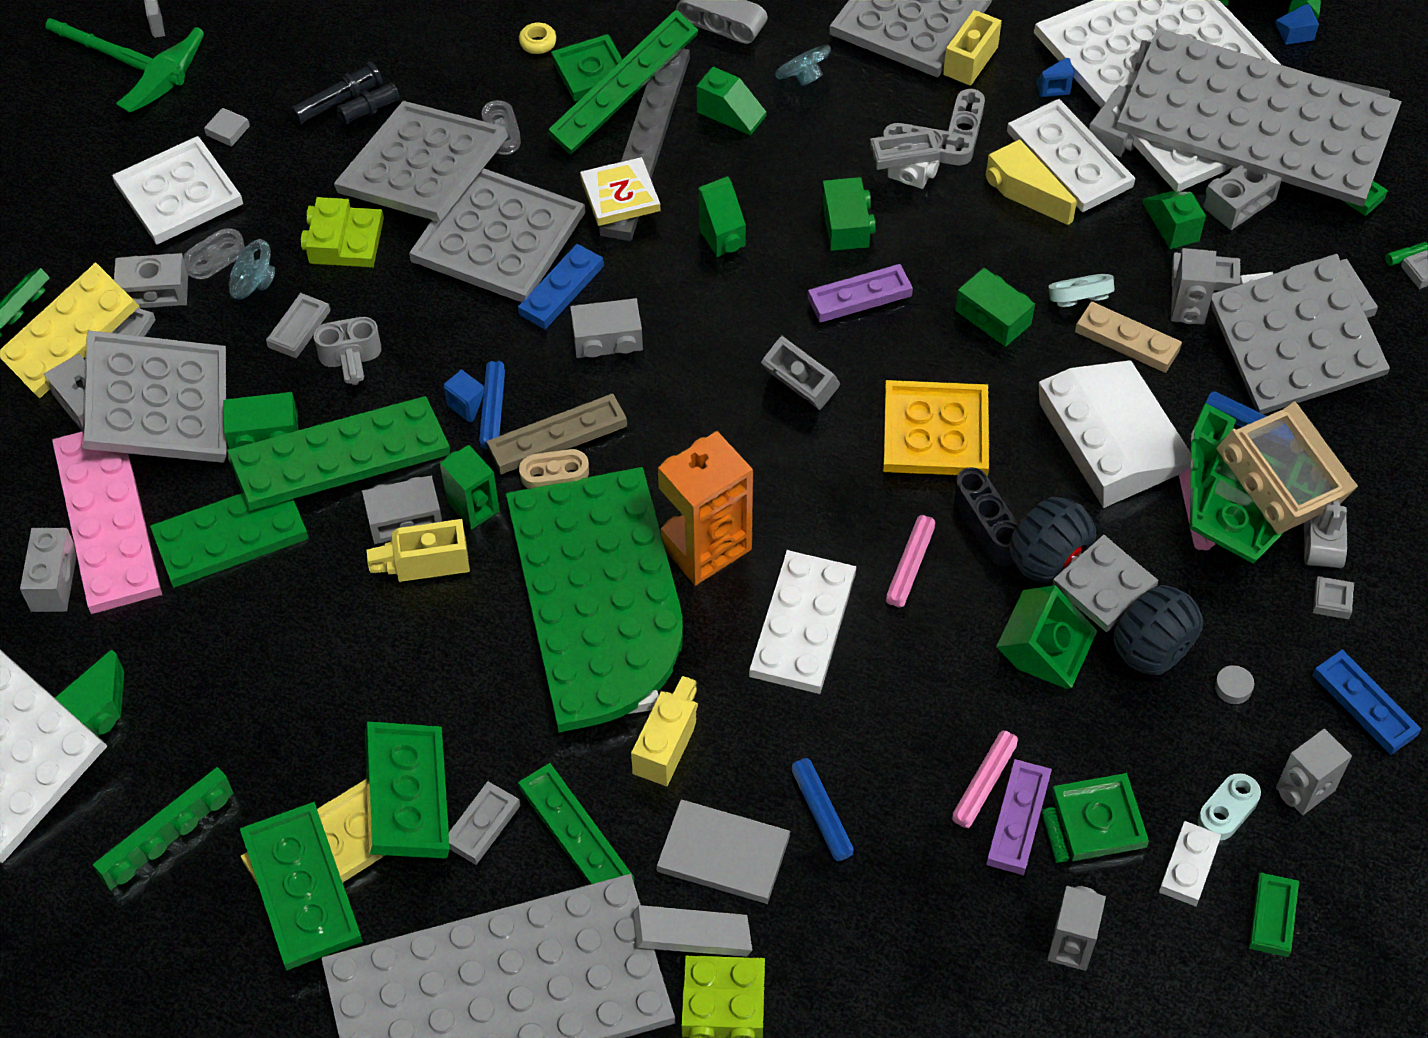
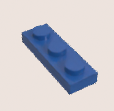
M576 244L528 295L526 300L518 306L519 315L546 329L604 267L603 257Z
M1343 650L1315 668L1312 676L1390 755L1409 743L1420 733L1421 728Z

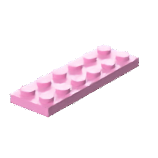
M83 432L52 439L86 600L91 614L162 595L129 453L82 449Z

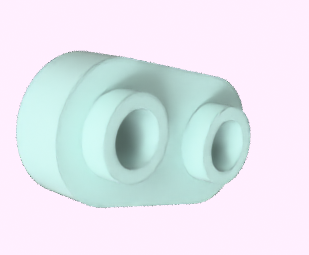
M1109 274L1090 275L1059 281L1049 285L1050 300L1057 302V306L1060 307L1073 306L1077 304V300L1085 298L1094 301L1108 298V294L1115 290L1114 278Z
M1233 774L1229 776L1202 807L1198 817V825L1221 834L1220 840L1230 838L1257 806L1261 796L1259 784L1255 779L1246 774ZM1240 787L1245 789L1247 791V794L1239 793L1236 790V788ZM1214 813H1221L1226 819L1219 820L1214 816Z

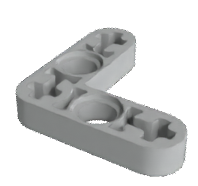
M975 89L962 90L956 99L949 131L933 129L940 150L939 162L964 165L971 161L985 103V97L980 91ZM968 103L973 104L971 112L966 111ZM893 123L885 128L883 137L930 130L932 128ZM961 123H967L971 125L973 128L970 130H961L957 127V125Z

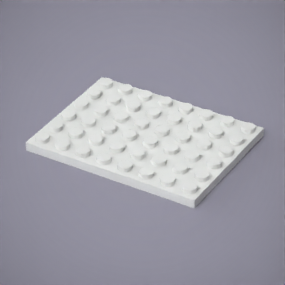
M1093 0L1035 24L1034 29L1035 35L1059 62L1065 58H1070L1074 71L1073 77L1101 109L1119 85L1131 90L1138 74L1134 69L1141 41L1152 42L1157 28L1280 64L1219 0ZM1116 106L1112 111L1115 113V118L1118 120L1121 111ZM1132 135L1134 138L1133 145L1174 191L1184 190L1234 167Z

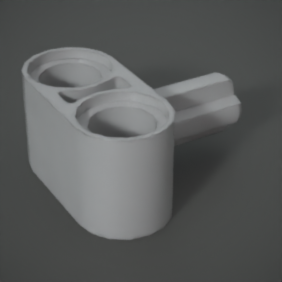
M357 317L325 323L316 328L314 332V341L320 362L328 367L342 366L344 381L352 383V385H358L359 381L364 379L362 362L375 359L381 352V342L376 322L368 317Z
M1332 501L1331 505L1325 506L1322 514L1304 522L1305 565L1334 568L1344 567L1347 556L1346 507L1340 506L1339 501Z

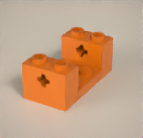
M718 431L706 438L702 437L696 440L690 448L677 456H670L658 467L659 489L682 514L679 517L675 516L669 519L661 528V537L665 551L695 586L752 550L753 469Z

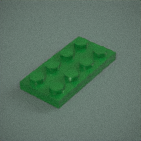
M242 493L150 526L173 588L309 539L294 499L249 511Z
M367 722L365 728L369 854L447 858L450 845L442 727Z
M315 802L240 828L286 970L363 942Z

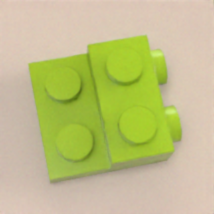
M317 197L315 206H309L307 210V223L310 225L309 231L303 230L301 236L302 250L307 251L309 263L374 267L384 220L382 209L350 208L349 199Z
M686 956L682 1037L763 1038L765 958Z

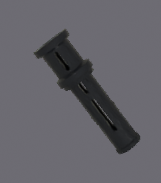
M371 61L365 63L364 68L352 74H344L341 77V82L292 106L291 111L297 122L301 125L305 121L349 98L351 100L358 98L361 92L368 91L375 86L377 88L384 85L377 67ZM367 77V80L359 83V81ZM332 96L331 99H329V100L325 101L324 103H322V104H320V105H318V106L312 108L313 105H315V104L321 102L322 100H324V99H326V98Z

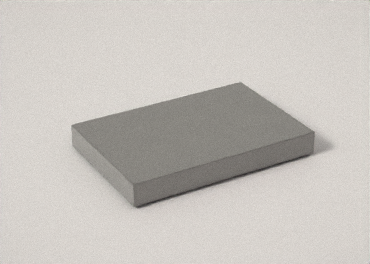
M681 800L659 858L657 872L768 904L790 838V831Z

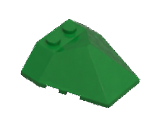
M1205 403L1194 425L1191 437L1189 529L1254 563L1284 532L1276 533L1216 449L1232 431L1236 419ZM1262 454L1298 505L1320 496L1326 479L1318 483L1312 481L1310 471L1315 466V463L1311 459L1298 454L1285 466Z

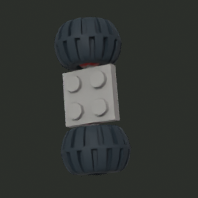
M1050 497L1037 504L1021 520L1010 540V554L1020 572L1035 582L1056 585L1076 607L1105 632H1108L1118 623L1114 631V643L1118 654L1129 667L1141 673L1160 675L1176 665L1194 645L1203 627V617L1194 600L1188 594L1175 587L1157 586L1158 580L1105 535L1095 542V525L1091 516L1080 504L1062 497Z

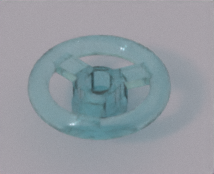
M829 45L818 46L793 58L779 67L775 72V76L778 79H784L796 75L801 86L818 79L823 73L817 63L830 54L831 47Z
M263 239L254 240L244 248L237 258L229 278V292L233 298L244 299L256 288L265 290L271 284L275 268L269 265L271 250L267 241ZM260 249V259L254 260L253 253Z

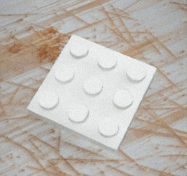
M199 136L112 175L115 185L156 245L243 204L240 193Z

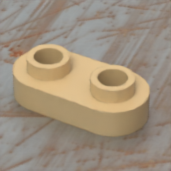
M575 449L532 454L524 458L520 463V479L522 484L528 489L578 481L582 478H587L589 475L588 458L583 452ZM536 474H541V475H542V476H539V477H534V475H536Z

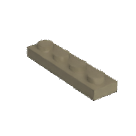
M610 394L486 441L487 448L500 474H504L519 468L522 460L529 455L567 450L627 427V418L614 394Z

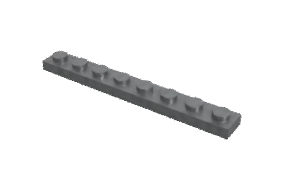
M682 49L647 82L621 161L624 162L642 157L650 179L652 178L690 59V50ZM639 216L600 225V236L631 241Z

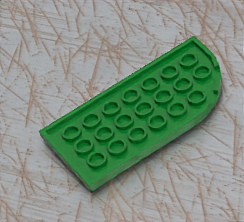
M643 467L582 478L573 482L551 484L506 493L558 732L609 722L638 708L639 702L647 698L653 691H659L673 672V666L679 651L682 649L683 641L681 607Z

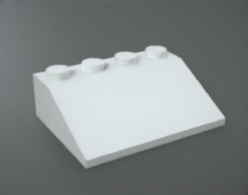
M1132 361L1069 368L1039 382L1040 406L1103 508L1184 473L1183 471L1188 468L1191 469V452Z

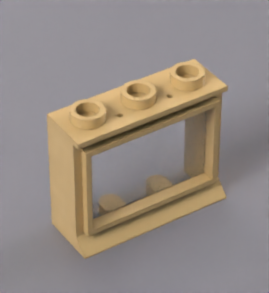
M1296 401L1281 411L1237 430L1233 429L1216 448L1277 534L1322 514L1325 506L1331 505L1332 501H1339L1341 504L1358 487Z

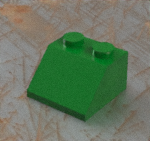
M1056 585L1027 589L1022 591L996 647L1018 670L1068 689L1072 688L1097 630Z

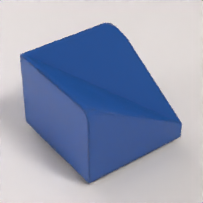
M1309 4L1303 5L1277 19L1275 23L1285 45L1314 40L1319 26Z
M1070 58L1061 60L1039 75L1036 85L1040 97L1070 94L1074 75Z
M461 369L444 384L446 403L448 407L465 420L472 422L475 420L484 394V386Z

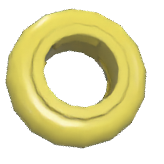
M531 23L525 26L519 35L520 46L530 54H544L550 51L555 46L557 39L555 31L545 23ZM543 37L541 40H533L532 38Z

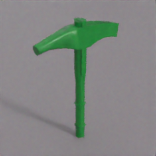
M52 18L48 19L45 25L47 30L58 34L60 37L76 41L87 48L100 51L127 65L144 71L137 85L117 102L118 106L129 113L153 102L171 90L175 85L181 86L184 83L185 74L204 36V32L200 28L194 27L186 39L158 54L153 59L131 49L95 37L94 34H88L69 26L67 23H61Z

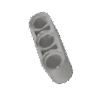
M680 0L676 7V10L693 25L745 44L751 43L768 19L767 13L761 6L747 0Z

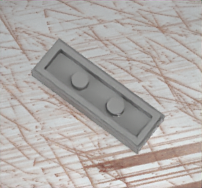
M638 905L633 912L637 948L745 957L752 951L747 915Z

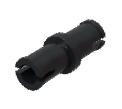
M389 82L387 85L374 91L361 92L358 98L336 106V112L340 121L346 125L366 114L369 116L376 114L377 109L399 101L400 95L396 86Z

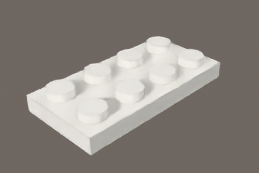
M1060 99L1008 123L1007 132L1015 141L1021 140L1077 200L1076 206L1082 213L1134 187L1135 177Z
M787 550L750 666L749 677L818 694L821 693L855 578L856 566Z

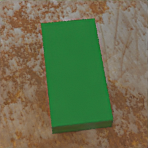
M1265 873L1259 874L1249 949L1289 957L1293 940L1299 887L1298 880Z

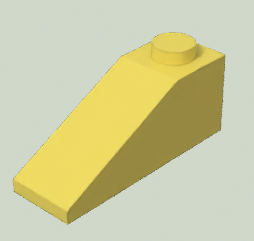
M1017 140L989 154L986 178L1003 196L1067 225L1073 222L1077 200L1021 140Z

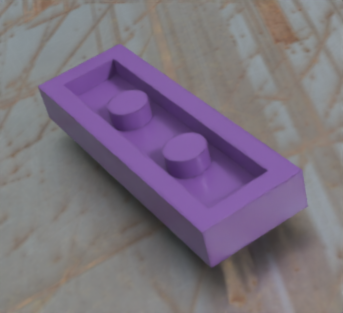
M901 264L810 289L808 290V300L821 323L911 297L913 287Z
M1014 760L986 865L1021 875L1025 874L1052 769Z

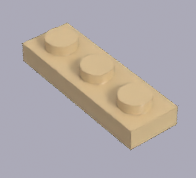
M1092 301L1079 319L1075 332L1165 373L1179 353L1182 344L1177 339Z

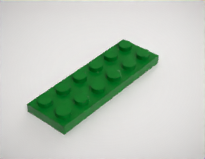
M424 396L228 449L227 451L228 459L248 509L251 511L444 457L450 454V446L427 397Z

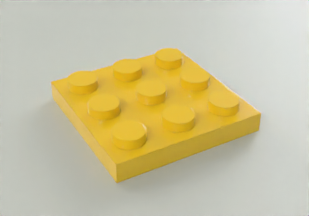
M886 380L883 472L958 475L961 470L974 467L982 470L988 476V385Z

